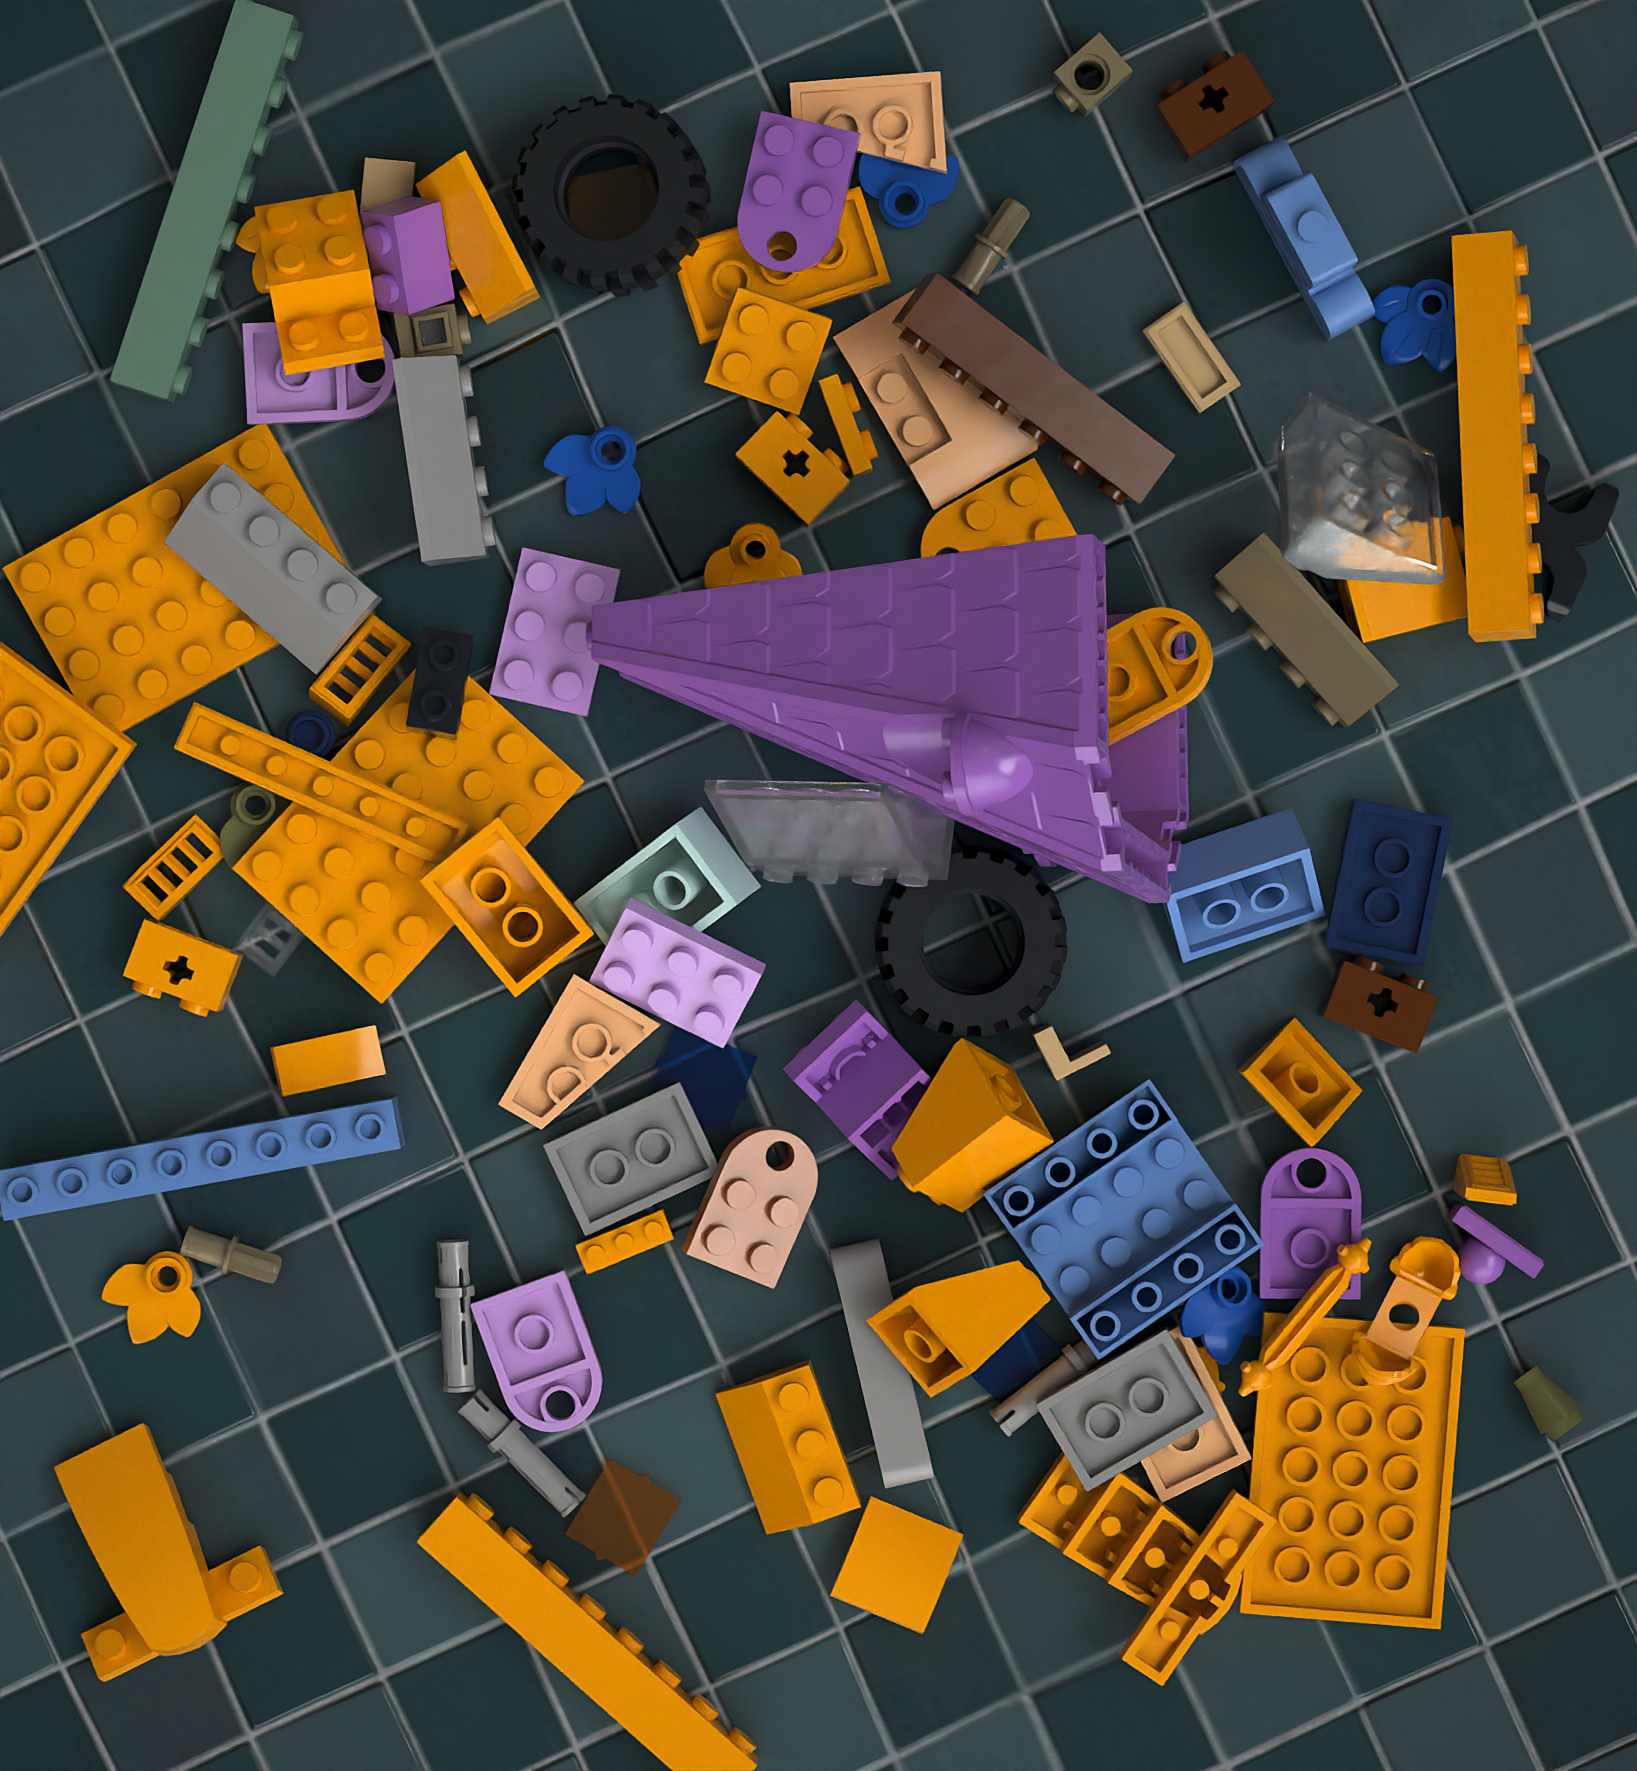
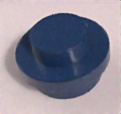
M307 710L296 714L289 721L285 731V739L287 743L323 758L332 750L335 744L336 731L332 721L326 715L318 711Z

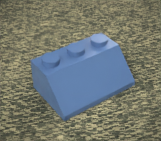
M1292 808L1182 844L1177 871L1168 872V883L1171 884L1172 892L1169 902L1163 903L1183 963L1325 916L1310 849Z

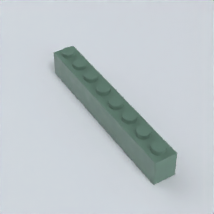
M235 0L110 377V381L116 385L173 404L177 393L184 395L188 388L193 367L187 365L192 346L200 347L204 340L209 319L202 316L208 298L215 300L220 292L224 271L218 268L224 250L229 252L233 250L240 230V223L234 222L240 202L247 204L251 198L256 176L250 174L255 156L263 157L268 147L272 128L266 126L271 108L279 109L286 92L288 81L281 77L287 59L295 61L302 44L303 32L297 30L299 22L294 15L249 0Z

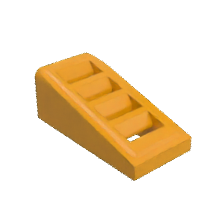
M372 613L309 688V698L344 726L348 727L411 647V643ZM369 635H372L389 648L391 653L385 657L369 645L366 639ZM357 651L378 666L374 673L353 657ZM344 668H347L365 682L361 689L340 674ZM334 684L352 700L346 704L328 690L329 687Z
M195 814L122 885L123 888L157 921L163 920L224 858L220 837ZM192 833L213 852L207 859L186 840ZM177 848L181 849L198 866L194 872L191 873L172 854ZM163 862L183 880L178 887L158 870V867ZM149 877L168 895L163 902L143 884Z
M1460 1154L1458 1156L1453 1189L1457 1195L1471 1201L1513 1206V1203L1516 1204L1517 1192L1510 1166L1506 1160L1471 1154Z

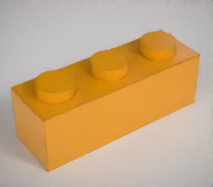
M661 1208L581 1241L575 1247L588 1275L675 1238L664 1208Z

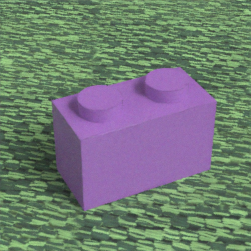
M407 196L362 211L365 230L364 242L368 249L372 287L378 310L410 315L455 299L440 201Z

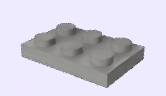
M681 1081L543 1144L585 1236L712 1178L718 1165V1161Z
M1167 1327L1036 1402V1407L1087 1492L1218 1417L1217 1411Z

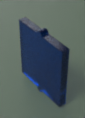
M675 1026L664 1057H660L656 1061L659 1069L648 1095L681 1081L699 1122L728 1133L740 1100H745L748 1096L745 1088L758 1056L728 1044L721 1048L689 1031Z
M1030 1319L970 1375L998 1402L1002 1403L1064 1354L1063 1348Z

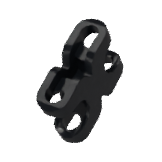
M1537 453V473L1529 474L1530 493L1538 494L1540 509L1539 523L1531 524L1532 543L1540 544L1542 568L1548 579L1546 595L1543 601L1544 613L1548 618L1560 622L1569 614L1587 575L1586 561L1575 550V547L1588 546L1603 537L1618 501L1619 490L1618 487L1612 484L1602 483L1591 490L1587 500L1578 512L1573 514L1559 512L1548 503L1544 493L1546 478L1550 470L1549 461L1544 455Z

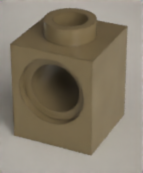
M1099 32L1054 72L1052 80L1057 86L1052 92L1070 113L1078 109L1086 117L1131 77L1133 70ZM1085 66L1096 68L1102 76L1103 83L1095 90L1080 88L1074 77L1078 69Z

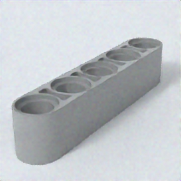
M877 1238L830 1249L885 1489L934 1478L911 1374L866 1322L872 1314L894 1301L880 1240Z

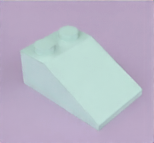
M700 806L577 899L574 905L606 946L630 897L702 932L759 889L761 885Z

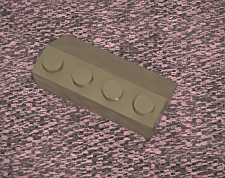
M1265 532L1254 539L1212 577L1218 585L1212 590L1213 594L1229 612L1233 613L1236 609H1239L1251 622L1245 628L1249 635L1264 651L1270 646L1276 650L1284 659V662L1279 665L1281 671L1298 689L1303 684L1307 685L1318 698L1312 705L1331 726L1338 721L1344 728L1349 727L1399 686L1397 681Z

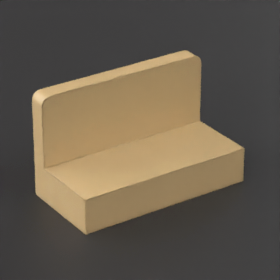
M1049 1023L1030 1031L1056 1081L1111 1053L1107 1044L1099 1041L1067 1057L1053 1027Z

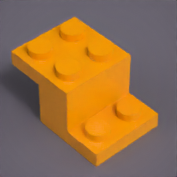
M354 190L254 207L285 375L385 358L370 268Z

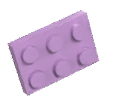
M522 547L489 694L588 717L600 663L595 662L591 658V652L586 643V625L589 621H592V606L614 603L621 570Z
M630 897L592 973L589 983L724 1048L761 978L766 964Z

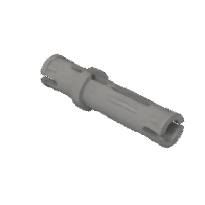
M446 1239L436 1242L439 1262V1285L435 1286V1297L440 1298L444 1367L443 1391L448 1393L476 1390L470 1296L475 1295V1284L470 1283L468 1239Z
M1084 1339L1073 1347L1068 1344L1062 1349L1064 1354L1046 1367L996 1408H992L989 1413L998 1423L1012 1411H1015L1014 1415L1000 1425L1005 1434L1010 1437L1016 1429L1039 1412L1036 1407L1037 1401L1091 1371L1127 1343L1124 1342L1099 1360Z
M478 1389L465 1402V1405L463 1404L457 1412L463 1415L489 1442L486 1446L493 1453L498 1451L563 1518L579 1504L578 1501L580 1502L584 1499L586 1494L583 1491L581 1492L519 1429L521 1424L517 1419L513 1418L510 1420L492 1403L481 1389Z

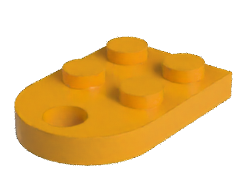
M1032 458L936 513L923 533L920 554L921 558L936 556L939 551L946 548H951L958 552H966L1074 536L1077 533L1036 459Z
M1166 607L1150 608L1133 615L1107 630L1109 746L1186 705L1196 698L1207 684L1213 666L1211 643L1202 627L1187 614ZM1182 634L1193 635L1196 640L1194 653L1184 660L1174 659L1171 654V645L1174 639Z

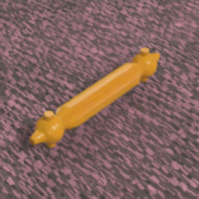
M1366 1237L1356 1244L1346 1246L1342 1244L1337 1248V1253H1339L1338 1264L1326 1269L1264 1343L1259 1359L1249 1363L1244 1361L1240 1365L1242 1382L1238 1393L1242 1397H1245L1254 1390L1259 1391L1264 1388L1269 1390L1273 1386L1271 1371L1283 1366L1346 1291L1351 1274L1366 1273L1369 1270L1367 1253L1372 1241Z

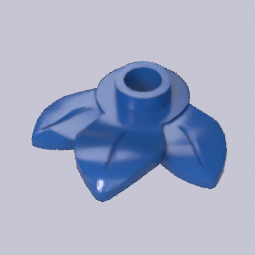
M862 154L859 163V180L864 191L879 201L882 216L890 225L900 229H909L919 225L926 218L931 205L949 198L959 177V161L956 156H946L947 174ZM901 196L913 198V209L907 213L899 212L895 207L898 198Z
M1428 278L1420 281L1413 288L1394 285L1381 291L1372 303L1375 309L1374 317L1387 323L1380 343L1381 354L1385 364L1406 363L1423 354L1429 364L1438 372H1443L1456 357V331L1453 319L1455 316L1454 288L1445 280ZM1427 295H1436L1440 298L1442 307L1439 312L1430 313L1424 308L1423 300Z
M605 426L596 430L591 437L577 434L569 435L552 447L544 460L543 465L545 468L568 477L565 498L568 512L572 516L592 513L602 507L607 500L616 510L627 514L640 495L641 481L633 467L637 454L636 444L633 437L621 427ZM609 442H616L621 447L619 458L613 461L606 460L602 454L604 445Z
M1234 1266L1185 1300L1180 1314V1331L1185 1338L1201 1336L1207 1353L1219 1364L1228 1365L1238 1352L1245 1334L1261 1337L1263 1311H1268L1264 1300L1252 1292L1251 1281L1247 1274L1239 1267ZM1223 1281L1226 1283L1228 1287V1292L1225 1297L1223 1296L1221 1290Z

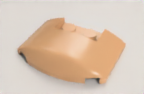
M914 289L835 335L833 340L934 511L1038 450V444L1018 430L1022 422L1008 411L1001 416L985 406L978 399L982 392L966 380L962 386L943 374L938 369L942 361L926 350L923 355H920L898 338L902 331L893 325L892 322L916 290Z

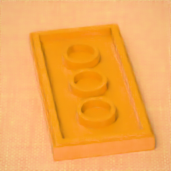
M860 186L848 190L839 233L832 250L820 263L810 269L795 273H783L763 266L747 252L740 239L738 226L697 239L700 246L693 257L686 254L680 261L679 265L682 267V270L677 273L700 345L718 340L737 285L803 309L811 310L891 284ZM788 232L777 233L769 243L770 254L778 261L790 259L797 249L796 239Z

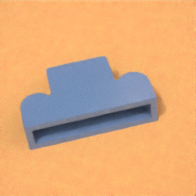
M1279 136L1236 159L1232 166L1326 342L1372 318L1375 315L1373 303L1363 283L1353 269L1358 262V258L1311 171L1304 175L1302 174L1300 166L1284 138Z

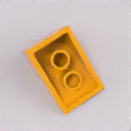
M499 816L419 879L515 998L594 935L592 927Z

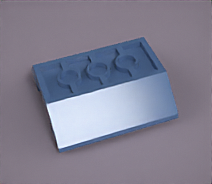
M1150 1079L1141 1083L983 1193L1098 1360L1264 1246L1262 1240L1237 1204L1226 1192Z

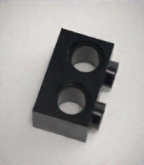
M423 627L406 721L407 732L457 740L475 642L474 635Z

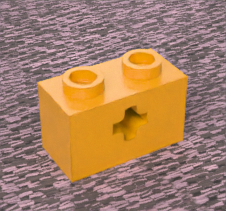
M776 411L735 455L752 474L809 527L850 485V480L844 475L849 466L829 447L821 453L807 439L813 432L794 413L785 418ZM788 454L794 458H798L802 454L808 457L805 467L809 473L804 478L798 473L793 474L791 477L785 475L788 466L784 458Z
M144 919L122 976L134 980L132 989L158 999H160L162 992L169 993L181 998L180 1008L207 1017L209 1009L215 1012L223 1010L244 954L154 919ZM186 957L188 958L187 967L194 971L193 976L182 978L180 982L175 981L177 972L169 967L171 962L182 961Z

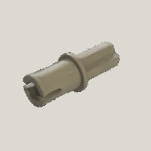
M1005 199L982 235L975 234L973 238L977 242L951 278L963 288L978 296L980 289L1001 258L1007 260L1009 257L1006 251L1030 216L1029 210L1014 199Z
M191 1225L186 1232L180 1250V1255L183 1257L187 1256L222 1268V1274L227 1275L231 1271L268 1284H273L276 1281L282 1266V1258L279 1255L240 1243L238 1236H233L231 1240L196 1229Z

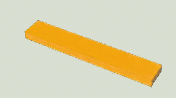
M196 702L193 703L174 745V749L436 865L466 842L473 826L471 823Z

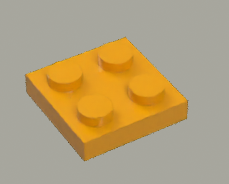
M737 285L704 382L799 415L833 320L832 318Z

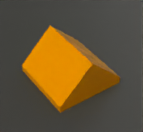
M1295 1017L1237 1069L1304 1143L1310 1147L1318 1143L1363 1091Z

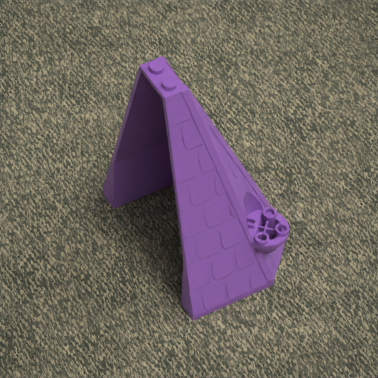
M1094 534L1067 536L592 606V621H589L586 625V643L591 652V658L597 663L618 671L620 677L1019 847L1023 850L1024 854H1034V858L1040 867H1056L1057 864L1147 903H1167L1170 900L1172 889L1171 884L1168 883V872L1177 871L1182 849L1180 841L1171 840L1174 830L1186 829L1189 820L1187 704L1109 746L1107 630L1137 613L1106 614L1105 545ZM1185 634L1178 636L1172 642L1171 654L1174 659H1186Z

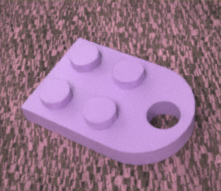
M276 322L242 323L247 424L249 426L258 424L273 425L358 420L378 411L387 402L394 390L395 379L392 359L396 358L393 349L383 335L382 341L385 358L382 359L385 362V373L380 380L368 383L362 381L358 376V363L285 375Z
M566 1269L470 1304L503 1397L510 1411L517 1419L536 1430L558 1432L580 1424L591 1414L602 1390V1369ZM562 1390L571 1394L575 1401L574 1412L566 1418H557L551 1415L546 1406L547 1397L551 1393Z

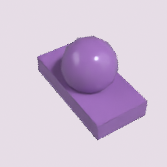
M1461 1202L1459 1204L1455 1203L1446 1216L1473 1236L1468 1238L1457 1252L1461 1270L1460 1274L1467 1281L1479 1285L1494 1282L1502 1275L1506 1266V1260L1532 1278H1535L1544 1266L1542 1259Z

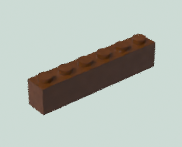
M938 273L926 274L892 322L893 325L902 331L898 338L906 346L920 355H923L926 350L942 361L938 369L943 374L962 386L966 380L982 392L978 399L985 406L1001 416L1008 411L1022 422L1018 427L1022 434L1040 446L1045 441L1050 443L1061 452L1057 459L1064 466L1080 476L1087 471L1100 481L1096 489L1119 506L1124 501L1141 504L1175 457V454Z

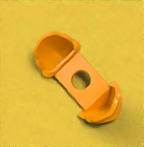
M1420 1236L1403 1246L1399 1255L1395 1256L1390 1263V1270L1397 1276L1367 1334L1358 1330L1355 1331L1352 1339L1353 1359L1359 1373L1369 1385L1385 1386L1404 1380L1416 1371L1420 1361L1412 1356L1442 1298L1451 1300L1456 1295L1458 1289L1457 1282L1461 1272L1459 1258L1456 1252L1442 1239ZM1399 1304H1407L1413 1307L1418 1314V1324L1413 1329L1406 1331L1397 1329L1389 1319L1391 1309Z

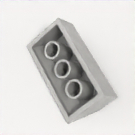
M456 355L392 359L421 561L431 567L489 558L487 546L496 545L492 515L483 516L480 497L489 495L485 467H475L473 447L481 446V437L477 416L468 417L465 397L474 396L470 367H461L460 360Z
M225 463L221 465L190 501L164 541L166 545L316 675L383 600L246 479Z

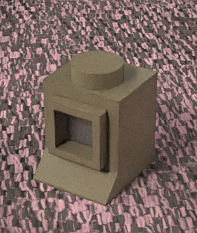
M455 304L430 307L410 315L393 312L401 358L456 355L458 358L466 357L464 345L472 343L470 323L467 313L458 315V309Z

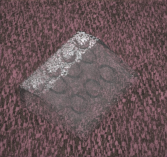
M1308 392L1277 433L1282 558L1288 560L1290 564L1300 570H1309L1329 579L1441 585L1446 579L1437 454Z
M705 780L704 791L745 864L763 872V879L777 883H792L793 876H807V880L814 883L837 884L838 877H852V881L855 883L879 886L882 885L883 878L897 879V883L906 886L926 887L928 880L948 879L955 820L888 783Z

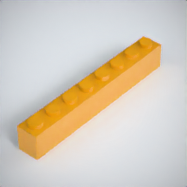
M1512 230L1454 235L1451 237L1468 634L1475 642L1536 638V624L1544 623V603L1542 593H1534V574L1542 572V556L1540 544L1532 543L1531 524L1539 523L1540 509L1538 494L1530 493L1529 474L1537 473V451L1535 443H1528L1527 424L1535 423L1533 393L1525 394V375L1533 373L1531 344H1523L1522 326L1530 325L1531 323L1529 295H1521L1520 276L1528 275L1529 273L1526 245H1519Z
M459 1491L420 1535L417 1543L672 1771H753L756 1768L758 1756L753 1751L757 1746L743 1731L737 1727L729 1731L715 1718L720 1713L706 1698L698 1693L692 1698L679 1687L678 1684L682 1679L669 1665L662 1660H659L655 1665L640 1651L645 1646L631 1631L623 1626L619 1631L614 1629L603 1619L607 1612L594 1598L586 1593L581 1598L566 1586L570 1580L569 1577L550 1560L542 1564L528 1551L532 1547L531 1543L515 1528L510 1526L505 1531L493 1521L491 1517L495 1514L494 1510L478 1495L472 1493L468 1498Z

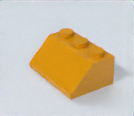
M466 150L457 154L415 184L421 195L420 198L438 200L441 203L451 272L458 269L467 287L459 290V293L472 318L481 314L488 325L541 298Z
M810 1359L715 1393L767 1535L816 1524L861 1507L858 1490Z

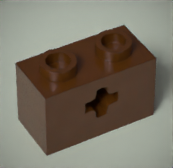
M1227 50L1218 54L1201 67L1205 74L1190 84L1187 83L1185 78H1182L1159 93L1163 101L1157 105L1154 112L1186 162L1273 106L1274 98L1243 50L1230 57ZM1207 91L1211 97L1221 94L1223 100L1219 106V113H1216L1212 107L1204 111L1202 110L1200 105L1205 97L1204 92Z
M1355 955L1352 963L1340 959L1319 1016L1417 1054L1439 997L1427 993L1430 983L1402 973L1399 981L1381 975L1384 965L1359 955ZM1383 988H1386V998L1393 1001L1391 1010L1381 1009L1376 1016L1373 1014L1375 1006L1367 1002L1370 993L1380 994Z

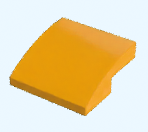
M871 1496L851 1546L847 1550L830 1596L923 1634L964 1534Z

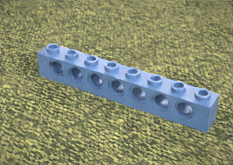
M397 1096L5 1167L0 1169V1205L3 1221L401 1149L406 1143Z

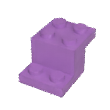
M856 999L845 1011L839 1013L832 1023L810 1044L803 1047L783 1070L817 1103L841 1132L892 1181L898 1175L897 1168L900 1167V1164L891 1148L933 1079Z

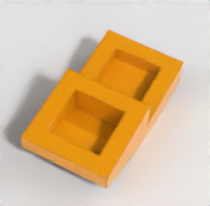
M376 1025L270 1048L281 1097L386 1074Z

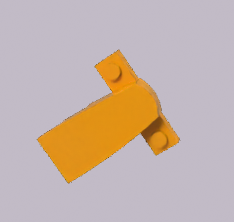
M144 1423L54 1467L65 1496L88 1545L115 1595L126 1611L81 1634L94 1669L101 1681L111 1680L159 1655H180L198 1649L215 1638L227 1626L228 1621L284 1594L267 1552L261 1546L208 1570L194 1524L188 1521L173 1477L166 1471L150 1429Z
M1063 1451L1016 1517L1020 1524L1059 1548L1063 1554L1103 1577L1108 1584L1151 1607L1118 1655L1126 1663L1161 1686L1169 1678L1198 1634L1202 1635L1216 1625L1228 1612L1238 1594L1243 1576L1241 1572L1277 1521L1274 1516L1232 1489L1203 1533L1200 1534L1123 1471L1087 1492Z

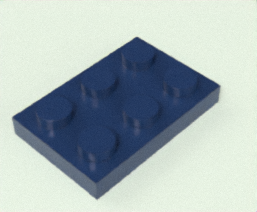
M1353 799L1323 946L1424 967L1453 818Z

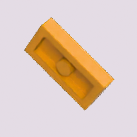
M838 374L819 380L820 390L853 478L855 479L873 472L870 460L877 458L878 453L869 430L866 429L859 432L852 413L860 411L861 408L851 382L841 385Z

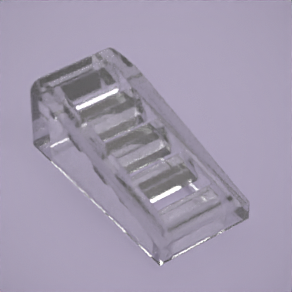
M267 901L234 947L272 977H275L306 935L278 913L276 908ZM268 919L291 935L286 943L264 927ZM257 934L280 951L275 959L251 942Z

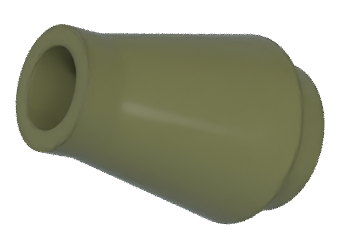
M1538 1365L1514 1382L1525 1401L1540 1435L1546 1433L1552 1442L1585 1419L1577 1409L1581 1405L1545 1375Z

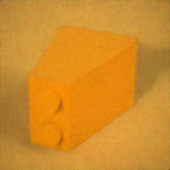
M1450 516L1340 543L1328 549L1347 626L1363 644L1468 617L1466 575L1460 558L1461 555H1465L1464 535L1460 525L1452 527Z
M961 1038L952 1047L891 1149L900 1164V1167L897 1168L898 1176L913 1193L920 1191L928 1195L937 1205L945 1204L963 1213L984 1197V1192L1028 1163L1054 1143V1140L1012 1066L966 1039Z
M1017 1260L914 1287L872 1314L866 1322L926 1393L933 1397L976 1371L1051 1298L1042 1288L1039 1278Z

